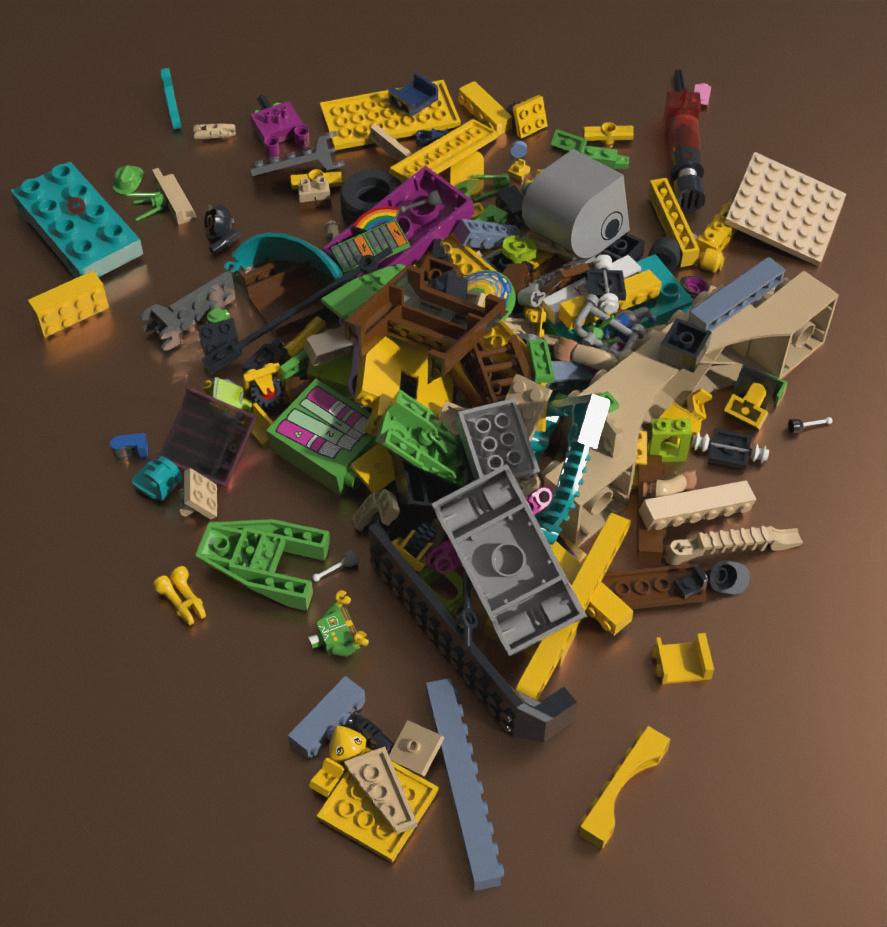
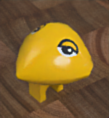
M336 726L329 746L330 759L336 763H344V761L358 757L366 746V738L355 730Z

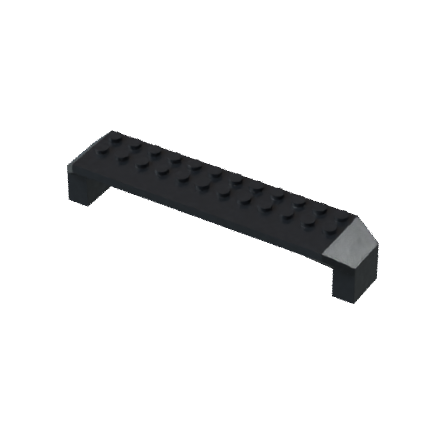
M398 501L399 515L389 526L381 522L380 513L376 514L369 526L371 565L375 569L378 568L386 583L389 582L395 595L403 599L407 610L415 614V618L421 626L424 625L429 637L433 641H437L441 652L450 657L453 667L462 672L466 683L475 688L478 698L487 703L491 714L500 719L503 729L506 732H510L515 738L545 742L575 721L577 701L565 687L539 702L511 688L473 641L471 650L463 649V630L391 543L398 537L405 540L412 530H417L415 509L412 506L400 504Z

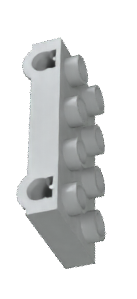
M507 464L432 503L442 527L455 548L509 656L587 617Z

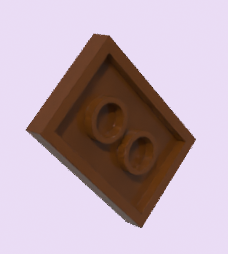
M583 262L576 267L572 265L566 270L563 268L558 270L554 274L555 277L543 284L545 287L540 292H545L546 296L586 277L587 269L595 270L594 262Z

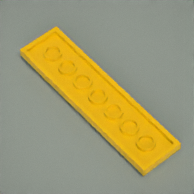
M472 119L389 168V174L405 182L425 165L436 174H439L498 138V132Z

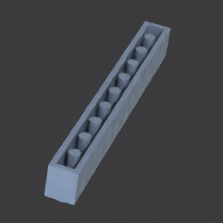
M451 678L426 683V694L435 731L444 737L440 746V752L474 891L501 886V877H504V869L502 863L497 861L496 856L499 855L497 842H492L493 826L491 821L487 822L488 806L486 801H482L481 794H483L482 783L476 779L478 767L476 761L472 762L471 759L473 748L471 742H467L466 739L468 728L466 722L462 723L461 717L464 716L462 705L457 704L456 698H459L457 686H453Z

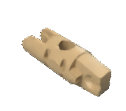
M219 123L193 126V131L195 132L194 139H219L236 135L234 124Z

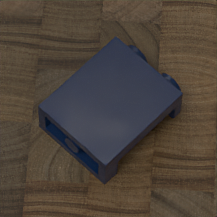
M416 72L414 73V80L399 91L394 87L388 89V101L411 118L438 100V86Z

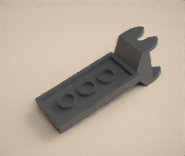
M336 131L318 134L315 149L313 150L309 147L302 149L301 153L289 152L285 154V157H270L269 161L266 162L262 160L254 161L253 165H250L252 176L317 159L327 170L344 166L343 160L332 162L330 153L336 150L335 147L328 148L326 140L337 136Z
M226 271L173 303L169 308L157 304L152 305L140 316L142 321L151 318L142 329L145 332L155 329L157 333H160V339H167L161 346L163 350H170L179 345V333L207 317L208 312L218 306L221 308L236 299L232 274Z

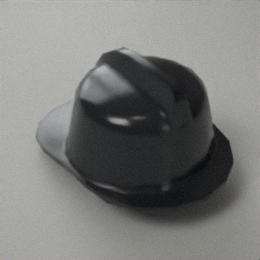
M722 560L713 563L708 570H705L709 584L717 592L732 595L740 594L748 588L750 583L749 570L741 563Z

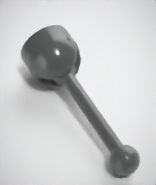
M437 190L428 194L426 200L405 207L400 206L399 209L401 213H404L408 209L425 203H429L432 206L439 205L441 200Z

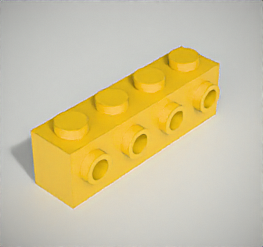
M730 199L727 204H723L720 213L715 214L712 223L708 224L704 233L698 236L696 243L700 249L699 253L704 252L707 248L722 251L738 230L724 223L733 199Z

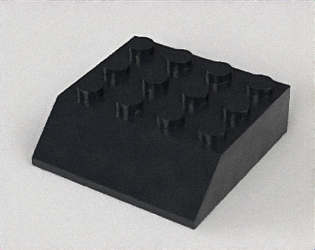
M393 454L392 463L400 504L434 509L432 503L461 489L417 469Z

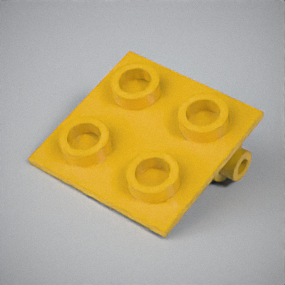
M540 305L538 307L524 308L523 315L530 322H536V335L543 339L544 329H542V322L546 320V311Z

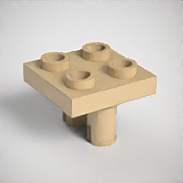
M191 468L184 471V488L179 491L180 497L185 503L179 507L181 515L187 517L189 514L198 511L209 519L217 517V485Z

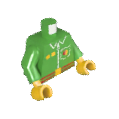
M340 590L337 592V601H334L319 621H317L318 634L308 637L312 649L323 645L328 655L333 654L347 657L359 649L360 645H368L369 641L364 638L367 634L363 631H356L346 607L342 606V604L347 605L351 602V598L345 596V591Z

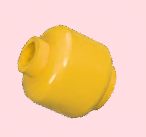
M707 248L704 252H700L698 257L700 268L711 273H716L717 270L720 271L725 260L721 251Z

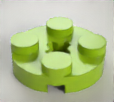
M512 235L504 239L501 253L507 258L512 259V262L515 264L522 263V261H528L536 257L537 244L529 237L525 236L522 239L519 238V235Z

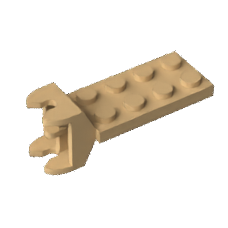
M516 374L505 400L516 399L531 442L553 390Z

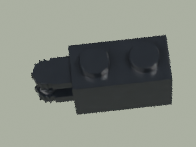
M513 185L497 191L495 204L497 208L507 212V220L512 225L522 229L524 227L522 217L524 197L516 186Z

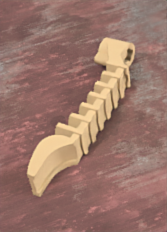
M761 526L760 528L751 527L750 529L740 528V530L730 529V531L725 532L720 530L716 533L710 531L707 534L701 532L686 540L673 541L665 555V560L668 564L675 566L698 556H703L705 550H708L710 554H714L716 549L724 553L726 548L735 551L736 547L739 546L741 550H745L748 545L751 550H755L757 546L760 551H764L767 544L770 543L772 550L779 551L800 546L803 541L799 536L798 528L780 530L772 526Z

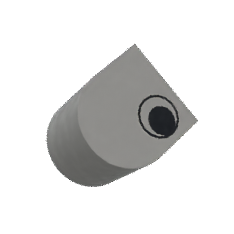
M572 149L541 171L529 185L522 204L524 223L531 230L581 258L593 257L630 230L624 175Z

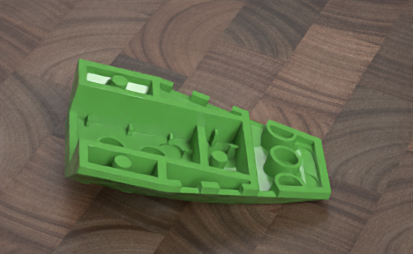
M398 390L382 415L375 442L417 469L462 488L463 471L457 468V448L454 456L447 457L435 441L427 446H423L418 441L419 433L430 425L437 428L440 437L456 446L457 437L455 438L448 431L449 427L444 422L440 424L435 419L436 415L431 410L402 390ZM473 475L471 476V483L475 481Z

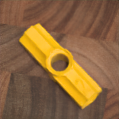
M606 122L602 126L583 127V138L587 139V141H601L609 145L614 143L615 140H633L634 129L633 126H616L614 123Z
M315 169L310 171L309 174L291 175L292 190L298 189V183H300L301 178H308L312 182L316 181L318 176H325L329 187L342 186L341 172L323 173L321 170Z

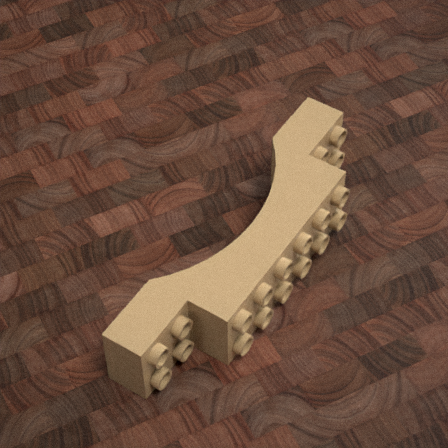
M802 271L792 280L787 277L784 278L777 285L774 294L770 298L760 297L753 306L750 304L711 331L709 348L694 373L658 359L661 342L675 319L678 318L688 322L691 308L685 313L682 310H678L669 319L667 327L660 332L656 329L649 332L644 338L642 346L634 352L631 349L626 350L619 357L616 366L609 372L604 369L600 370L591 380L590 386L582 393L579 390L570 393L567 398L588 394L599 396L608 391L619 403V408L610 412L609 417L610 419L614 418L617 422L616 428H621L624 434L619 457L612 458L610 452L605 450L602 436H600L597 449H589L588 455L591 456V460L585 463V467L588 470L587 473H582L581 479L584 480V483L579 485L577 490L580 492V496L574 499L575 509H570L567 516H570V519L558 525L559 528H562L561 533L579 547L605 525L611 513L617 515L628 506L636 463L639 431L647 432L648 441L652 434L651 419H658L673 402L684 407L687 405L686 396L700 388L710 394L735 386L743 365L781 379L825 342L839 294L805 271ZM721 284L711 293L701 292L695 298L692 307L698 306L707 297H711L720 288L725 286ZM572 415L565 417V421L561 426V432L563 433L562 451L565 454L569 446L568 434L572 427ZM557 460L551 462L542 473L544 487L551 491L552 497L564 461L562 463ZM543 491L541 502L547 499L546 491ZM548 505L542 509V513L545 512Z

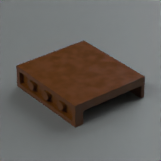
M307 261L248 286L247 294L248 300L265 324H268L325 287L311 270V262ZM319 299L272 329L271 332L275 338L283 339L305 329L306 325L316 316L326 320L336 314Z

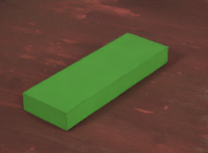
M528 340L527 348L534 381L536 383H554L555 375L547 340Z

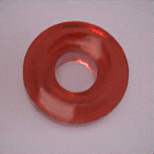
M73 197L68 201L67 207L72 214L79 215L85 210V203L81 198ZM79 203V207L74 208L73 204Z

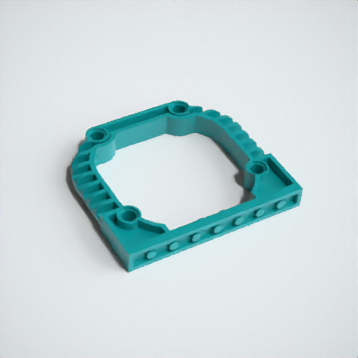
M594 394L549 401L547 403L545 432L535 431L530 442L539 465L541 456L548 447L549 437L559 423L560 416L568 417V415H572V427L568 434L569 446L556 489L545 512L539 513L536 516L550 545L555 543L559 532L562 531V528H559L558 525L563 521H568L570 516H567L570 509H575L576 504L573 502L575 497L580 496V492L577 490L579 485L584 483V480L581 479L582 473H587L588 470L585 467V463L591 460V456L588 455L589 449H597L611 401Z

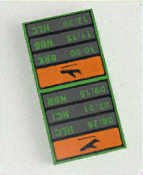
M396 219L335 245L331 249L345 275L358 267L359 260L365 255L375 256L390 246L393 251L389 255L391 256L410 248V244Z

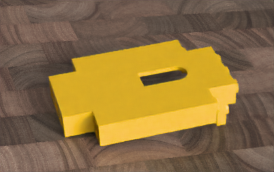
M386 335L363 358L360 357L354 402L372 408V414L364 424L363 432L377 436L382 415L397 391L400 390L401 372L417 378L415 400L431 410L436 415V420H438L445 400L453 402L454 379L448 372L445 376L439 377L428 384L429 351Z

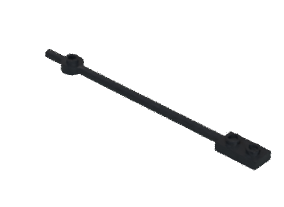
M390 246L375 256H363L359 260L358 267L237 344L231 340L202 358L207 371L212 375L242 356L239 350L360 273L370 274L374 272L378 267V262L393 253Z
M458 434L457 468L463 471L464 487L471 483V476L473 474L460 434ZM463 566V610L457 614V624L463 630V649L471 650L472 629L477 627L478 618L472 610L471 580Z

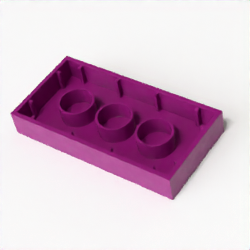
M426 165L372 209L385 206L405 207L426 200L428 194L435 190L439 194L441 204L432 206L429 203H425L408 209L404 213H399L396 221L407 238L410 248L382 259L378 262V267L375 271L388 266H396L397 264L405 266L408 264L414 265L433 249L434 239L441 238L443 241L455 231L461 218L469 219L475 214L473 201ZM354 223L322 248L323 252L339 267L340 265L331 247L364 233L353 228ZM362 272L350 281L367 274Z

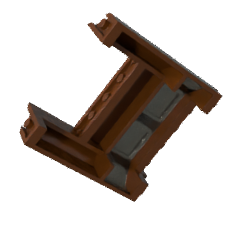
M408 264L345 320V337L357 346L358 354L361 358L386 335L428 350L429 384L433 380L445 376L509 311L505 310L506 299L492 294H488L485 297L484 308L428 287V282L424 280V270Z

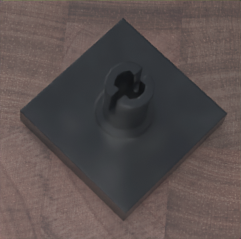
M743 365L731 396L734 394L743 399L750 385L759 383L766 390V396L760 408L766 410L779 379Z

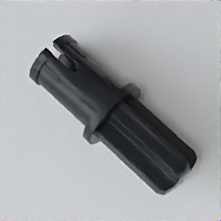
M233 229L225 236H220L218 241L209 246V251L216 256L223 249L229 248L230 244L241 236L239 231Z

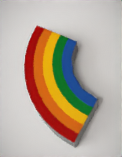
M385 206L369 210L357 219L353 228L365 233L397 219L400 209Z

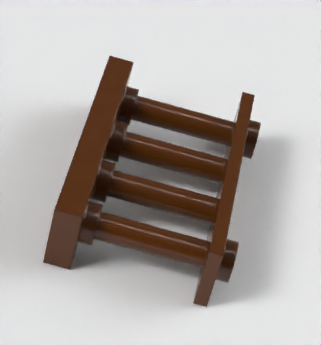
M516 334L509 335L508 344L505 346L479 351L476 344L469 351V359L471 362H474L486 395V405L504 401L507 394L495 396L493 389L509 386L514 377L490 381L487 373L513 368L518 375L534 381ZM501 354L511 356V361L484 366L482 358Z

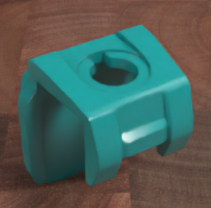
M163 456L148 462L132 478V484L136 489L150 498L160 499L161 501L183 481V476L178 467Z

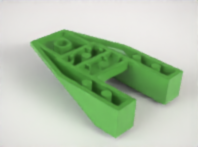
M403 264L388 266L358 277L321 298V302L341 319H347L406 266ZM403 275L394 285L404 288V304L406 305L413 298L411 292H407L408 287L404 283ZM419 305L416 308L429 314L435 315L437 317H441L442 312L436 311L426 306Z
M274 519L208 523L195 556L209 566L262 595L288 607L307 611L313 596L312 581L277 574L275 571L282 552L325 561L331 545L329 531Z

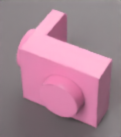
M705 83L695 84L692 105L708 107L711 86Z

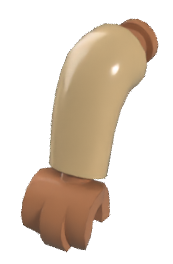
M563 337L555 341L553 347L555 358L566 362L573 360L598 371L604 369L609 372L616 366L620 357L601 349L578 345L574 340Z
M696 469L681 473L674 471L672 479L657 480V483H651V485H647V482H644L643 497L650 495V497L657 498L695 490L697 483Z

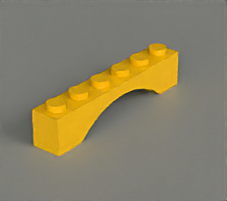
M649 726L644 732H639L635 739L636 745L633 749L629 747L624 755V763L616 766L612 774L614 778L611 782L606 781L601 790L603 794L600 798L596 797L590 806L591 812L588 816L584 815L578 825L580 827V837L601 850L604 848L614 832V802L620 789L636 773L658 765L669 748L670 738Z

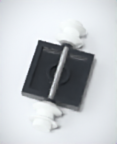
M599 255L594 260L595 270H586L588 294H593L599 298L600 309L603 312L613 313L619 307L618 301H626L627 295L623 270H612L611 257Z
M715 428L710 442L708 434L702 437L698 432L697 435H693L691 445L695 447L694 451L699 447L702 448L703 452L709 446L708 463L746 470L748 456L751 455L753 462L759 459L761 464H763V460L767 461L769 455L766 445L763 448H759L758 444H755L753 448H750L751 435Z

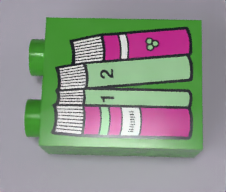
M317 379L266 430L273 452L341 497L350 487L356 489L363 483L350 468V464L378 444L375 442L376 436L363 432L364 424L371 416V413Z

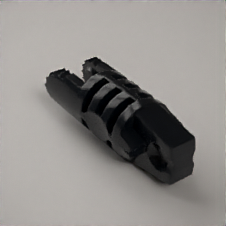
M353 712L346 722L352 730L364 736L366 743L372 748L379 749L385 747L387 753H390L395 745L385 735V732L357 712Z

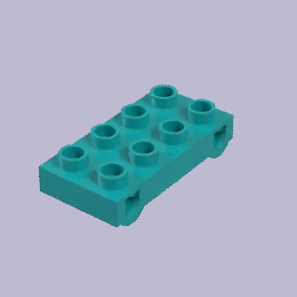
M71 162L57 165L51 171L35 179H28L22 185L10 190L14 204L21 216L35 228L63 261L74 279L91 271H94L100 277L143 254L141 241L138 236Z

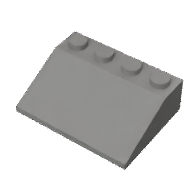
M515 398L458 412L455 422L475 481L506 464L510 467L516 481L540 472Z

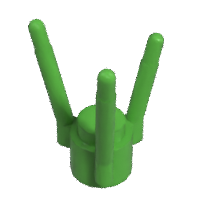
M471 175L472 178L493 179L494 186L498 188L474 198L473 201L481 200L509 187V175Z
M126 193L127 197H150L134 200V204L151 202L152 207H156L135 218V221L161 211L163 206H166L164 193Z
M614 315L610 316L598 327H595L596 323L593 322L586 332L594 333L597 339L601 341L603 338L602 328L614 319ZM619 339L602 340V342H607V343H609V344H614V343H619L620 340H619Z

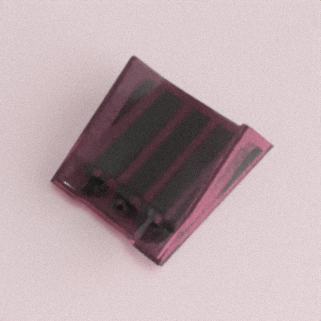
M186 386V394L160 453H156L155 457L159 459L163 456L180 469L186 471L191 468L208 480L227 487L246 446L257 416Z

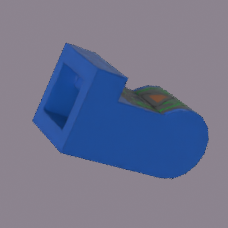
M145 433L120 435L112 438L110 441L113 455L117 458H124L127 455H139L140 459L148 458V441Z

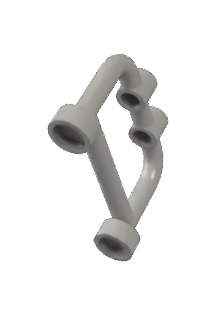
M587 294L583 300L585 306L574 323L576 333L583 338V345L589 347L594 345L615 356H621L628 349L632 350L636 341L642 339L647 332L646 328L640 324H634L630 330L615 319L611 320L608 323L610 326L630 338L622 351H616L611 344L597 339L594 333L583 330L581 325L589 312L602 321L610 317L597 309L600 300L593 294Z

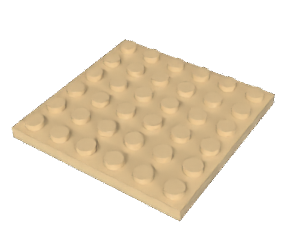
M754 152L724 223L819 266L846 193Z

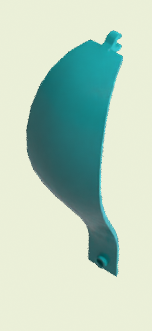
M268 232L251 237L243 242L233 253L232 257L235 260L224 265L227 271L233 267L231 273L236 275L240 266L245 270L257 263L266 262L265 258L269 257L271 260H287L297 263L310 261L311 267L324 272L335 280L344 276L342 269L325 252L302 239L284 233Z

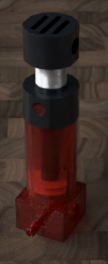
M684 88L682 92H667L663 118L664 131L668 132L670 171L671 178L674 181L673 193L681 210L692 212L704 206L706 194L705 183L702 180L704 166L699 133L700 93L689 92L687 88Z

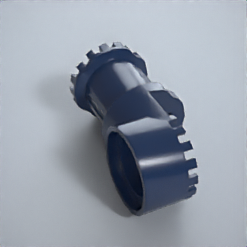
M432 128L431 131H418L416 133V143L419 146H427L448 134V129L435 130Z

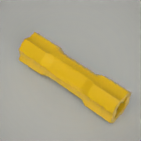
M318 316L314 317L297 337L284 346V348L289 350L287 361L304 349L306 339L310 335L321 334L326 329V323Z

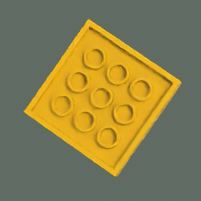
M365 747L360 755L369 753L373 750ZM392 762L418 824L438 793L439 787ZM349 771L346 772L317 815V820L392 863L415 829L414 827L396 834Z

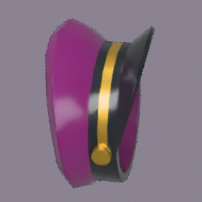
M684 276L680 279L681 286L693 300L701 292H708V283L701 277Z

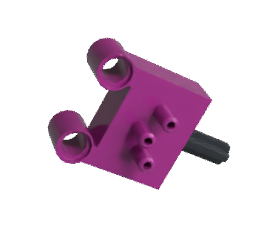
M259 95L257 102L262 110L250 114L251 126L264 146L265 154L268 157L278 156L280 152L279 142L295 138L297 146H307L309 144V129L303 125L291 103L288 101L272 107L266 96Z

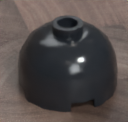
M210 204L208 205L209 210L204 213V228H207L209 233L206 236L209 239H219L220 236H225L231 231V228L234 226V218L224 206Z

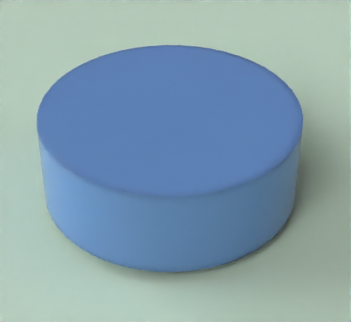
M522 141L512 143V156L516 158L524 157L527 153V145Z

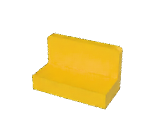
M257 403L252 404L254 413L242 419L241 423L263 449L270 444L266 430L274 422Z

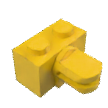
M753 383L748 388L743 399L732 394L724 411L760 430L768 415L766 410L760 408L766 396L764 386L759 383Z

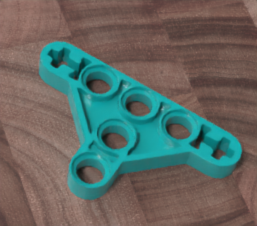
M169 67L161 69L160 77L173 130L181 129Z

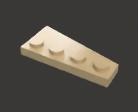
M385 747L344 761V766L396 834L417 827L416 818Z

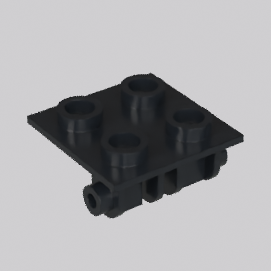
M233 318L198 326L205 356L231 340L235 344L239 342Z

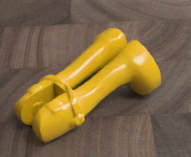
M180 566L173 570L170 579L167 576H161L154 581L152 587L157 593L168 598L175 607L176 614L190 626L194 624L193 617L189 612L190 609L193 608L200 619L205 618L206 613L202 606L203 602L193 594L187 584L188 570L186 567ZM171 582L180 591V593L183 595L186 601L182 602V600L175 592Z

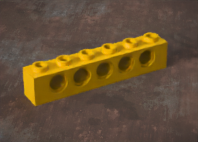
M667 178L650 180L648 196L665 234L680 244V267L696 265L700 249Z

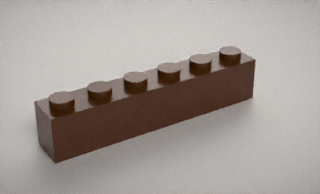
M647 454V465L638 464L637 562L661 563L662 555H666V544L663 543V539L666 538V527L660 530H647L638 511L644 500L656 498L650 497V495L643 497L644 482H647V485H651V483H657V480H666L662 479V475H665V463H662V455Z

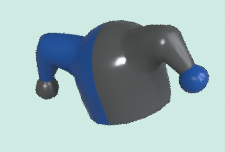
M647 307L634 311L624 310L617 313L614 317L616 321L630 330L634 324L642 325L641 320L644 317H647L650 323L657 321L656 316H653ZM609 324L603 328L604 335L602 340H610L609 333L611 330H614L615 337L619 336L623 342H628L630 339Z

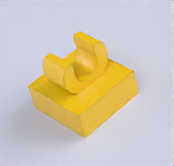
M520 158L508 170L510 177L521 182L530 173V167L525 165V161Z

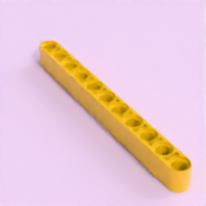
M614 513L609 515L571 585L584 611H586L630 527L631 520ZM580 621L541 641L517 685V691L538 701Z

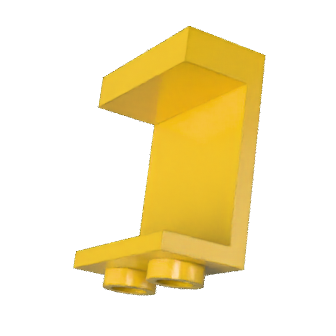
M706 633L697 634L696 641L689 643L662 645L661 637L656 638L655 646H652L653 658L657 659L656 674L657 677H661L662 684L712 679L714 666Z

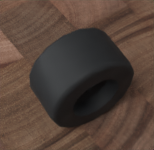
M670 237L658 238L654 241L648 257L656 254L669 271L677 267L681 258L680 244Z

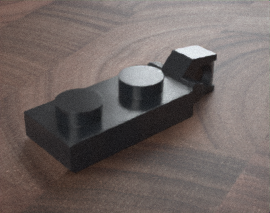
M277 337L271 344H264L242 366V371L246 373L252 369L259 370L264 365L271 363V350H274V346L284 347L283 340Z

